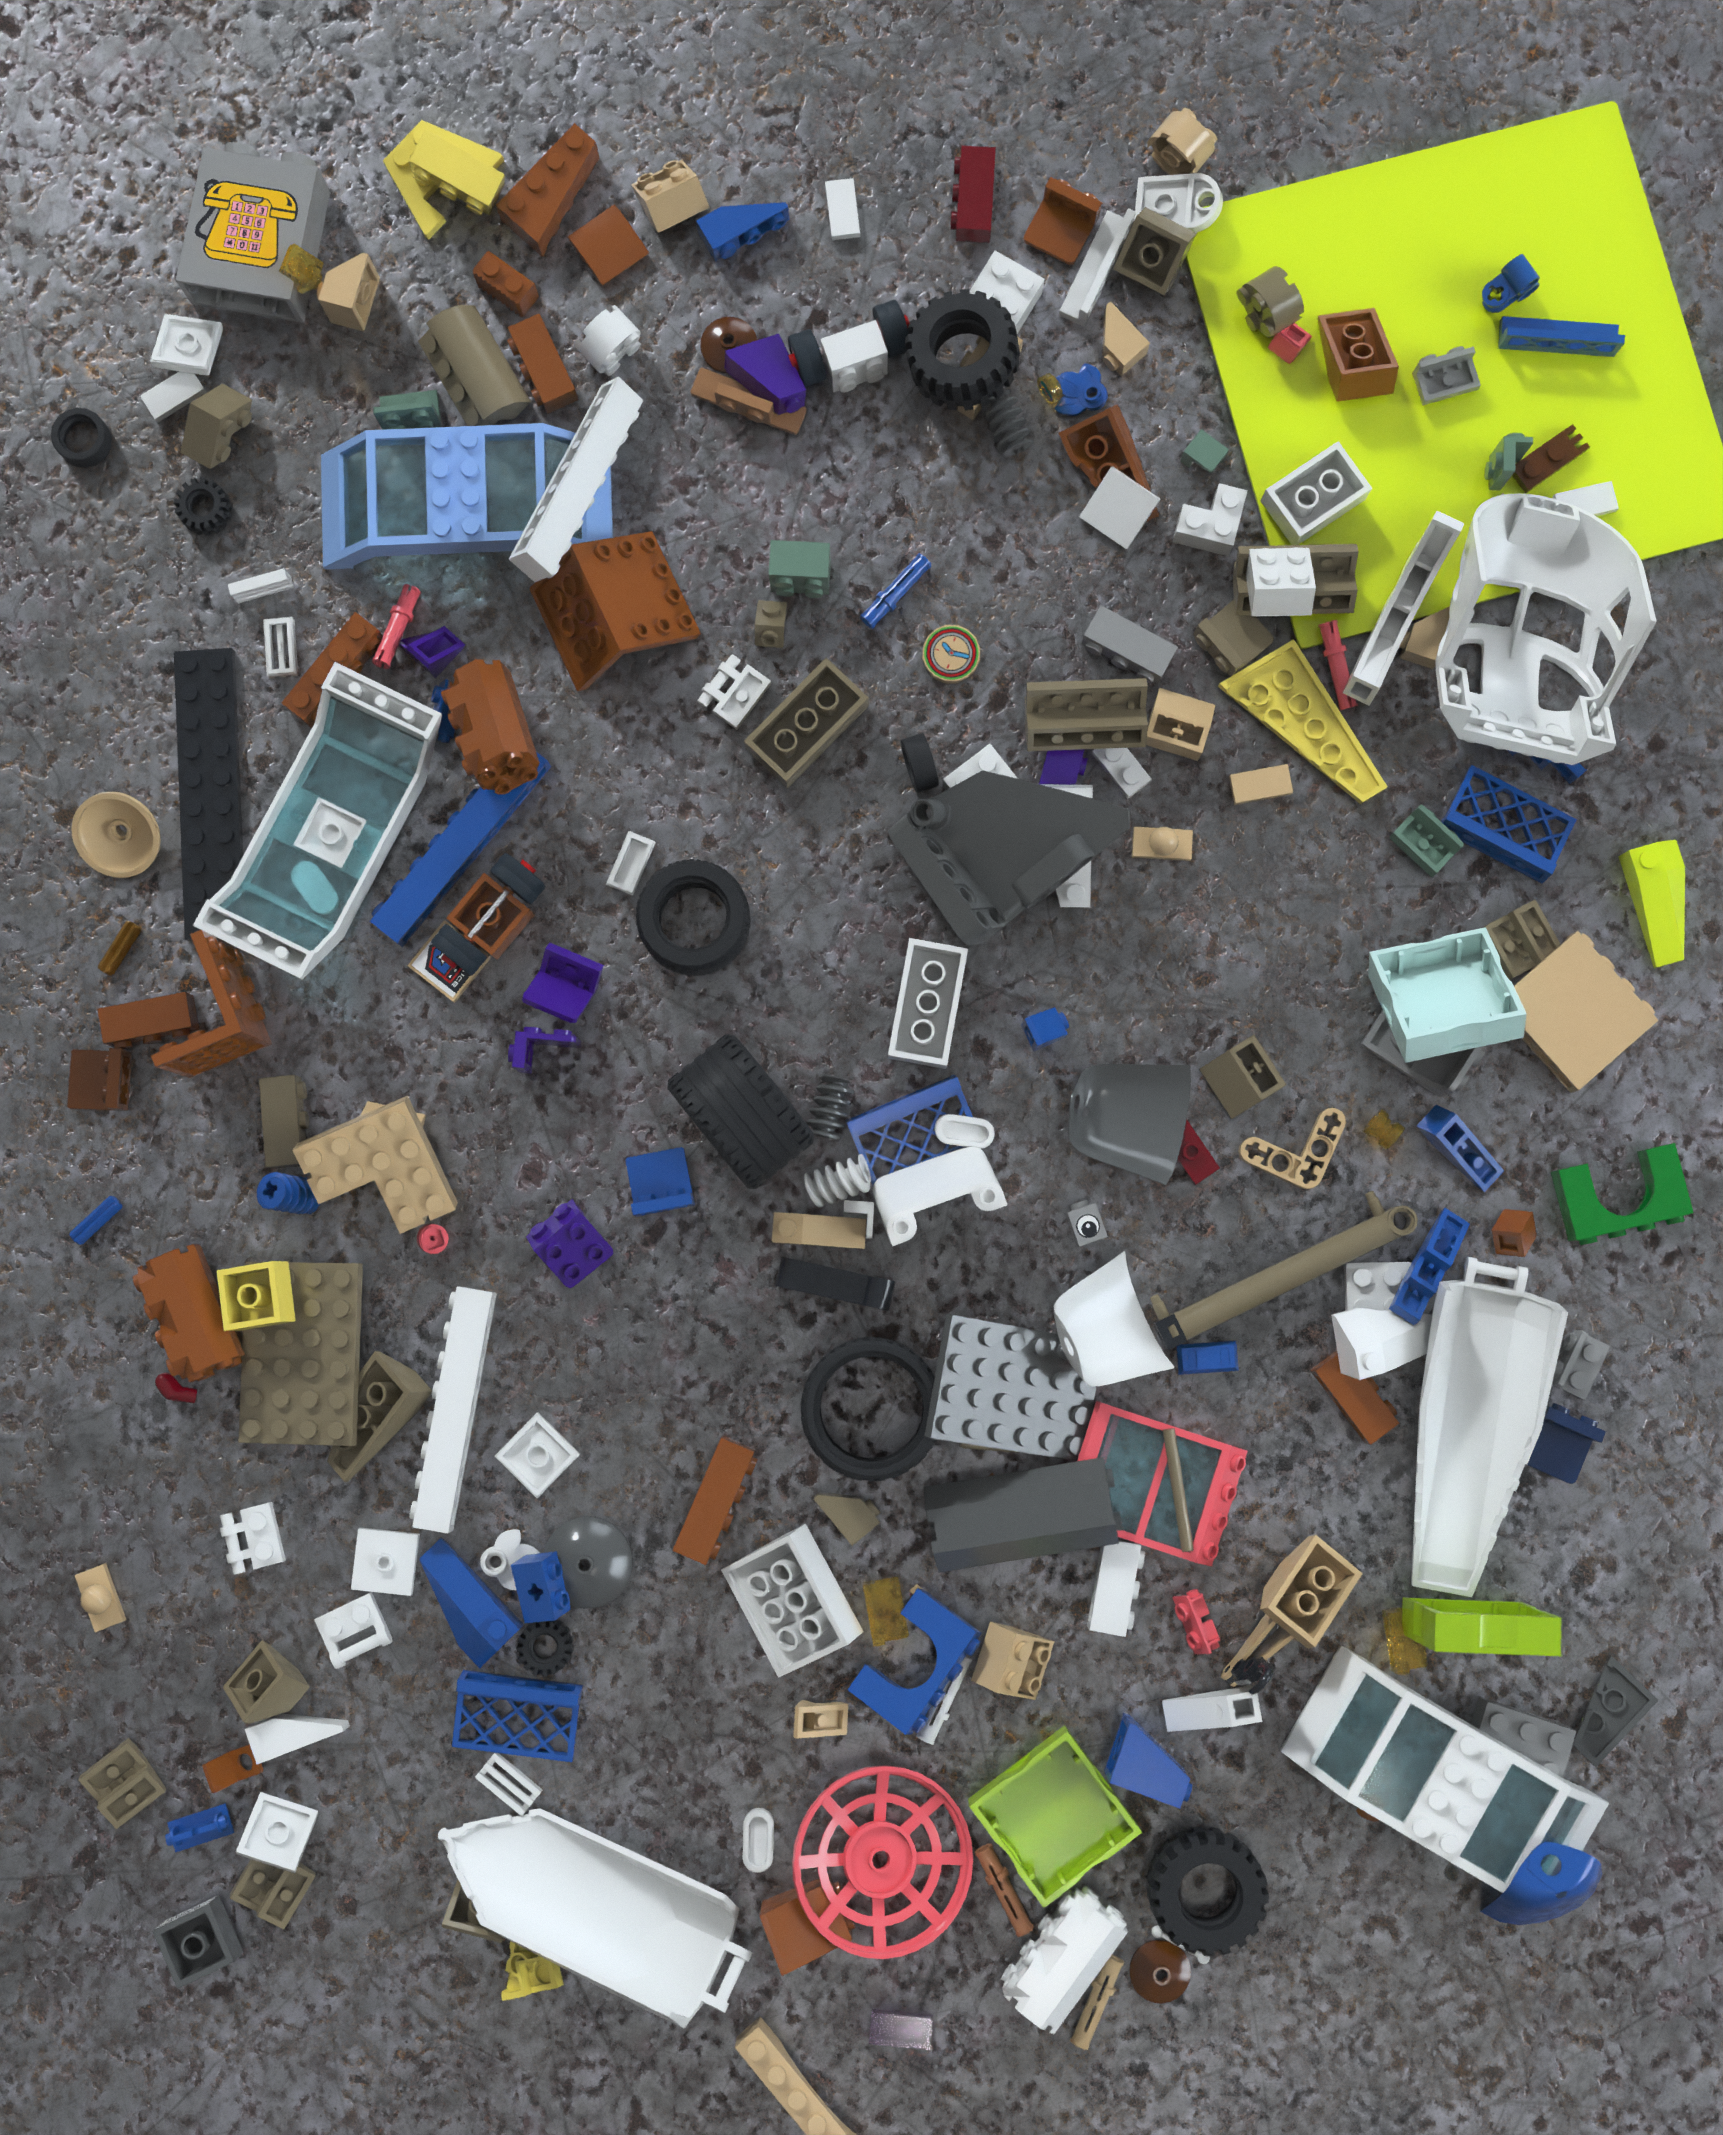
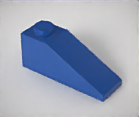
M1435 1105L1417 1124V1128L1429 1142L1481 1191L1485 1192L1504 1172L1502 1167L1456 1113Z

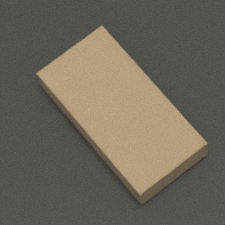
M1288 764L1229 775L1234 805L1293 794Z

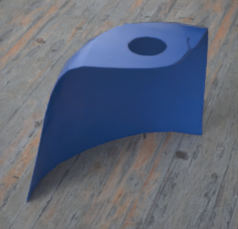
M1553 1842L1541 1843L1524 1860L1505 1892L1480 1912L1499 1922L1515 1925L1541 1923L1561 1917L1579 1908L1594 1893L1602 1876V1865L1597 1859L1581 1850ZM1549 1854L1555 1855L1561 1862V1870L1554 1876L1544 1873L1541 1867L1543 1857ZM1560 1892H1567L1563 1898L1556 1897V1894Z

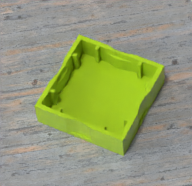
M1403 1597L1402 1635L1434 1652L1561 1656V1617L1538 1610L1536 1607L1524 1602Z
M1065 1725L968 1799L971 1810L995 1843L1006 1851L1013 1861L1017 1873L1043 1908L1079 1882L1089 1869L1109 1859L1142 1833L1138 1823Z

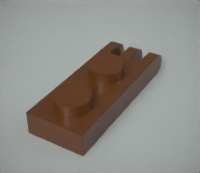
M1574 424L1515 464V472L1512 476L1525 493L1531 491L1591 448L1588 443H1585L1577 449L1575 445L1583 439L1580 433L1572 439L1568 437L1577 429Z

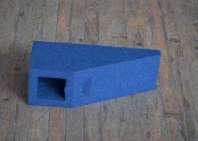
M786 202L721 206L696 220L697 230L714 261L721 258L727 259L734 255L738 248L746 244L756 243L768 231H776L782 228L789 220V210Z

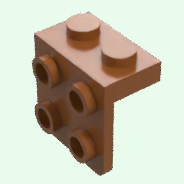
M1050 177L1045 186L1043 201L1024 234V242L1068 265L1074 264L1099 219L1102 202L1098 201L1097 197L1091 193H1082L1074 189L1065 180H1056Z

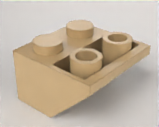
M683 160L670 161L663 166L662 170L654 174H643L637 179V182L631 184L647 218L658 233L710 208L697 175Z
M1159 688L1148 722L1146 745L1198 761L1202 755L1211 727L1215 705Z
M990 1622L971 1681L999 1694L1036 1700L1047 1663L1051 1657L1054 1641L1012 1626Z

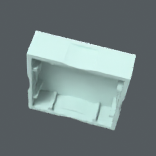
M1486 927L1443 936L1429 942L1409 943L1369 952L1368 976L1405 1063L1524 1038L1527 1013L1512 982L1507 978L1501 967L1500 956Z

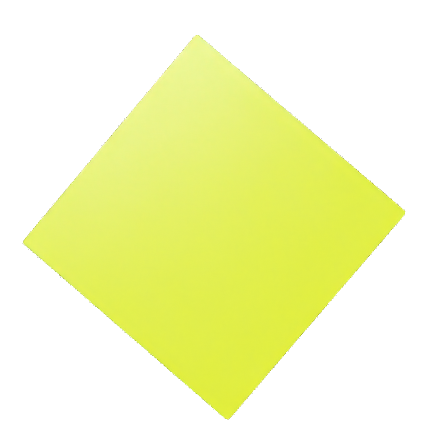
M1610 101L1224 201L1221 213L1216 221L1207 229L1197 232L1186 255V261L1269 546L1291 545V543L1261 503L1265 490L1337 441H1339L1372 487L1365 501L1299 544H1357L1359 551L1355 569L1358 591L1354 613L1289 616L1299 648L1307 649L1322 645L1323 640L1318 625L1333 620L1338 622L1337 625L1341 639L1371 632L1400 577L1408 557L1421 539L1436 511L1464 523V526L1429 587L1413 620L1428 617L1449 607L1456 582L1459 578L1460 560L1473 516L1483 502L1502 493L1533 494L1552 498L1556 493L1612 481L1619 509L1616 512L1596 517L1618 531L1633 546L1641 560L1723 539V445L1616 102ZM1524 254L1540 276L1538 281L1540 286L1531 295L1518 302L1516 300L1499 313L1488 312L1482 304L1484 286L1501 274L1502 268L1518 255ZM1273 266L1282 268L1288 274V276L1284 277L1289 285L1295 283L1302 297L1304 312L1299 315L1302 318L1295 322V324L1312 336L1291 364L1269 350L1268 346L1274 336L1268 338L1259 330L1252 331L1245 320L1248 314L1244 305L1241 304L1237 297L1238 289ZM1494 292L1490 293V301L1494 298L1500 301L1501 293L1497 295ZM1375 308L1399 366L1394 393L1336 401L1328 379L1318 326V315ZM1502 316L1618 324V335H1625V343L1614 357L1498 349L1499 325ZM1463 346L1464 349L1474 347L1476 353L1472 360L1481 384L1480 388L1476 391L1422 405L1412 374L1419 360L1431 354H1436L1437 357L1445 355L1451 349ZM1572 424L1577 429L1568 437L1572 439L1579 433L1583 436V439L1575 445L1577 449L1585 443H1588L1591 447L1528 493L1523 491L1513 476L1510 477L1500 491L1489 490V480H1485V466L1489 462V456L1501 439L1510 433H1522L1524 437H1533V444L1522 459ZM1485 584L1476 604L1520 593V589Z

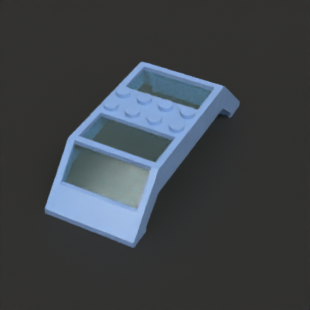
M545 423L365 430L321 454L323 568L325 570L352 569L356 564L380 556L513 551L568 449L575 432ZM611 466L608 467L605 473V482L596 490L593 496L595 498L594 503L585 511L582 517V526L572 536L570 540L572 544L613 538Z

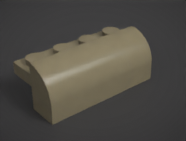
M475 305L450 307L438 313L427 322L429 330L418 342L467 426L495 425L498 420H513L531 403Z
M1357 544L1238 546L1237 559L1234 562L1233 597L1236 615H1251L1246 581L1249 549L1294 547L1309 548L1316 586L1312 614L1354 613L1358 591L1355 579L1359 552Z
M1147 678L1026 683L1025 733L1027 751L1146 747L1148 732L1146 714Z

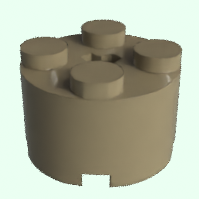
M1278 266L1271 267L1237 290V297L1241 304L1244 305L1248 314L1245 317L1247 325L1252 331L1259 330L1268 338L1300 320L1302 317L1299 315L1304 312V305L1295 283L1291 285L1287 283L1284 277L1288 276V274Z

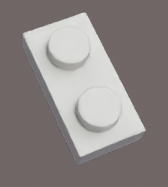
M1128 748L1094 749L1092 751V755L1127 799L1151 782L1150 776Z

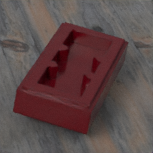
M1186 1119L1177 1161L1192 1183L1196 1185L1219 1170L1220 1167Z

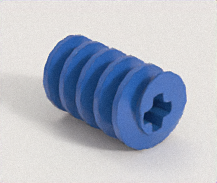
M272 1172L264 1176L259 1182L257 1200L265 1209L301 1215L305 1213L312 1214L320 1206L307 1182V1177Z

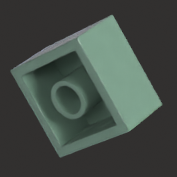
M771 540L769 559L771 592H776L777 595L784 597L793 596L794 593H804L805 596L810 598H821L823 594L829 595L830 543Z

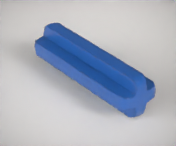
M114 1196L106 1198L70 1232L69 1236L78 1245L84 1244L122 1208L121 1202Z

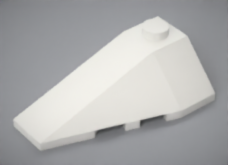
M1354 1308L1331 1315L1341 1374L1361 1380L1388 1372L1427 1354L1432 1314L1423 1313L1421 1320L1416 1325H1412L1391 1310Z

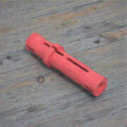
M403 585L397 604L392 606L390 610L391 618L375 656L372 658V663L379 668L382 667L383 663L384 669L390 668L406 626L413 620L414 615L412 612L421 595V591L415 586H411L409 591L410 585Z
M1333 620L1318 626L1325 648L1322 651L1323 656L1327 657L1339 711L1356 707L1358 704L1356 699L1343 694L1350 677L1344 654L1347 649L1346 645H1342L1338 622Z

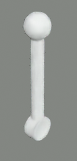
M1158 1925L1152 1928L1151 1932L1155 1938L1162 1937L1174 1944ZM1180 1944L1178 1946L1181 1949L1185 1950L1183 1945ZM1197 1950L1195 1954L1190 1953L1196 1956L1201 1964H1206L1210 1960V1956H1203L1201 1951Z

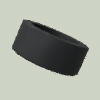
M76 407L66 410L57 417L52 425L51 440L53 447L66 462L76 467L88 468L99 464L106 458L111 449L112 437L109 428L95 412L87 408ZM83 422L94 425L98 433L95 444L89 450L82 453L70 451L65 443L69 430L76 424Z
M921 733L901 739L904 761L915 792L918 793L938 787V774L925 735Z

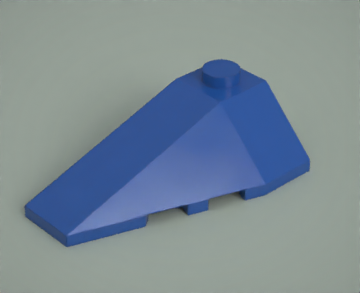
M441 1537L419 1558V1561L458 1646L481 1668L524 1624Z

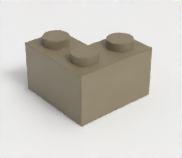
M222 383L192 401L189 406L180 453L209 469L221 462H225L231 452L229 447L231 435L242 427L245 428L251 420L252 413L250 408L252 399Z

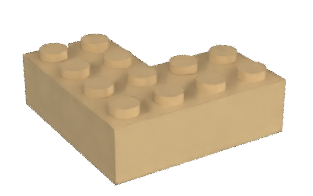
M408 1095L301 1141L293 1149L303 1173L307 1174L310 1172L307 1182L318 1204L375 1181L400 1234L424 1224L427 1216L431 1221L456 1210L458 1203Z

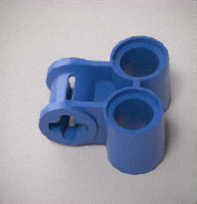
M1520 254L1502 268V273L1484 286L1482 304L1488 312L1499 313L1516 300L1518 302L1522 301L1540 286L1538 283L1540 276L1524 254ZM1494 292L1496 295L1501 293V300L1497 301L1494 298L1490 301V293Z

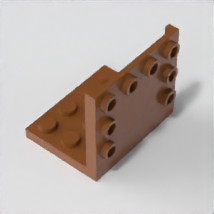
M653 531L572 544L570 549L560 559L558 572L552 578H544L537 581L529 588L577 691L586 690L623 654L694 640L701 634Z
M202 929L190 935L226 1025L207 1033L205 1030L194 1032L187 1036V1041L180 1044L176 1042L165 1044L158 1048L160 1052L151 1055L155 1067L188 1078L272 1045L263 1022L266 1019V1014L262 1005L259 1002H255L252 994L255 992V986L250 976H245L241 967L245 965L240 950L238 948L234 949L230 944Z

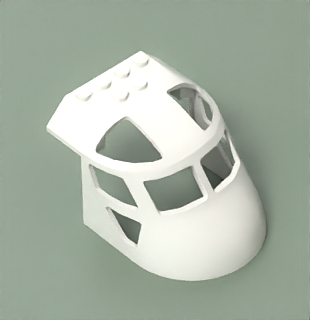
M1519 493L1499 495L1486 500L1477 508L1469 527L1460 560L1459 578L1450 602V618L1436 656V677L1442 713L1458 739L1469 743L1492 746L1499 750L1505 749L1518 752L1525 756L1540 757L1555 763L1561 762L1574 765L1614 750L1616 740L1609 706L1657 622L1644 566L1638 553L1609 524L1569 503L1540 495ZM1485 584L1520 589L1513 622L1510 627L1470 623L1475 613L1473 608ZM1533 592L1564 601L1585 613L1579 652H1573L1550 639L1522 630L1529 598ZM1630 592L1631 600L1622 636L1610 612ZM1600 631L1609 640L1616 660L1612 675L1605 687H1603L1592 668ZM1472 643L1479 644L1482 647L1481 694L1470 692L1467 669L1458 667L1453 662V658L1460 645ZM1544 659L1552 662L1571 674L1584 687L1590 697L1579 696L1571 711H1551L1540 708L1538 703L1540 661Z

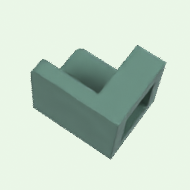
M1201 429L1184 450L1180 462L1188 468L1195 462L1209 473H1212L1218 464L1225 460L1229 449Z

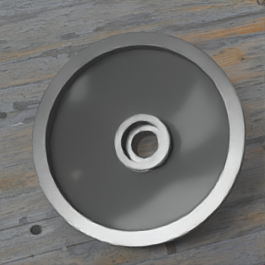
M578 1517L562 1524L550 1536L543 1553L557 1551L558 1559L563 1569L562 1576L565 1588L570 1597V1606L577 1608H597L611 1602L624 1590L632 1573L633 1557L627 1538L614 1524L598 1517ZM582 1559L590 1562L588 1570L581 1569L580 1561Z

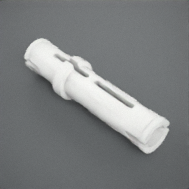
M964 1658L960 1664L963 1666V1669L956 1680L952 1682L947 1695L942 1699L943 1703L940 1710L941 1702L936 1708L931 1706L926 1714L928 1720L922 1730L917 1733V1738L934 1745L935 1738L943 1721L948 1720L950 1716L948 1713L949 1708L972 1659ZM950 1680L948 1681V1683H947L946 1686L944 1687V1689H943L944 1692L947 1691V1689H948V1687H949V1685H950V1683H951Z

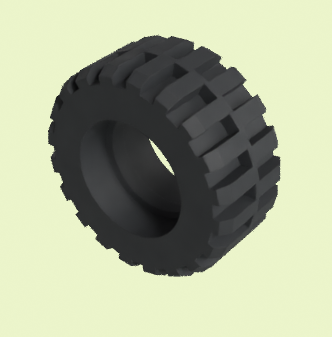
M960 289V293L952 294V291L943 293L944 297L937 299V297L932 298L928 301L929 306L926 309L921 307L916 312L917 321L913 319L908 326L909 334L905 337V347L912 379L915 385L919 386L920 393L925 398L931 397L932 403L939 407L945 403L949 410L956 411L958 407H964L965 411L974 410L973 405L981 404V407L990 404V398L994 396L998 399L1004 394L1003 387H1010L1014 380L1013 373L1015 374L1018 371L1020 350L1014 321L1011 320V314L1007 308L1001 307L1000 301L994 297H990L988 300L984 292L976 291L975 294H970L969 289ZM975 334L990 343L984 356L968 366L952 367L936 359L940 347L948 339L956 335Z
M1193 1827V1832L1188 1834L1183 1830L1176 1833L1177 1839L1173 1842L1166 1840L1161 1845L1163 1851L1160 1854L1155 1853L1152 1859L1153 1868L1148 1870L1147 1881L1149 1887L1146 1888L1151 1910L1163 1933H1166L1169 1939L1177 1946L1183 1945L1187 1952L1195 1954L1198 1950L1202 1952L1203 1956H1213V1951L1220 1950L1222 1955L1231 1953L1229 1947L1237 1944L1240 1949L1246 1945L1247 1942L1244 1938L1249 1934L1254 1937L1260 1930L1257 1926L1258 1921L1265 1920L1267 1911L1264 1905L1269 1903V1893L1266 1890V1885L1268 1884L1266 1876L1251 1850L1229 1832L1224 1834L1219 1828L1210 1827L1209 1831L1203 1830L1202 1827ZM1218 1864L1225 1867L1234 1878L1236 1889L1231 1903L1224 1911L1212 1917L1203 1918L1189 1914L1179 1900L1178 1891L1183 1878L1190 1870L1199 1865Z

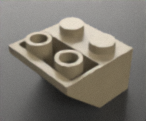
M1255 1035L1250 1036L1199 1069L1230 1119H1233L1287 1085Z

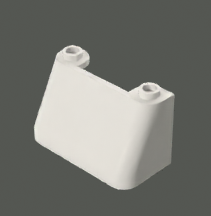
M973 1146L963 1147L884 1175L876 1180L872 1189L877 1208L892 1246L906 1242L915 1235L917 1224L913 1213L965 1194H971L976 1206L984 1211H992L1007 1206L1003 1191L984 1151Z

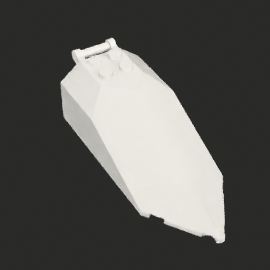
M540 1808L529 1810V1814H524L523 1816L512 1817L509 1814L464 1823L460 1828L447 1830L444 1827L439 1831L438 1839L443 1842L448 1852L447 1857L467 1898L471 1899L478 1913L476 1917L481 1926L682 2028L686 2027L704 2003L718 2011L726 2012L729 2003H727L745 1961L749 1962L753 1954L749 1950L732 1943L739 1908L727 1895ZM728 1952L734 1955V1958L715 1997L709 1994V1991Z

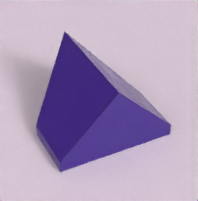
M443 626L430 633L403 638L398 646L436 679L464 649L465 644Z

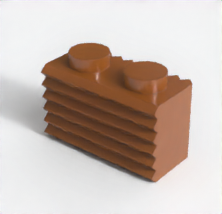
M490 251L485 253L473 269L478 287L482 288L483 291H487L488 295L491 294L492 298L501 301V304H505L506 308L510 307V310L514 311L515 314H519L520 317H524L539 297L534 282Z

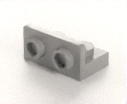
M1574 1330L1573 1334L1569 1333L1562 1346V1349L1565 1351L1561 1360H1557L1552 1386L1581 1400H1586L1611 1346L1589 1336L1583 1330Z

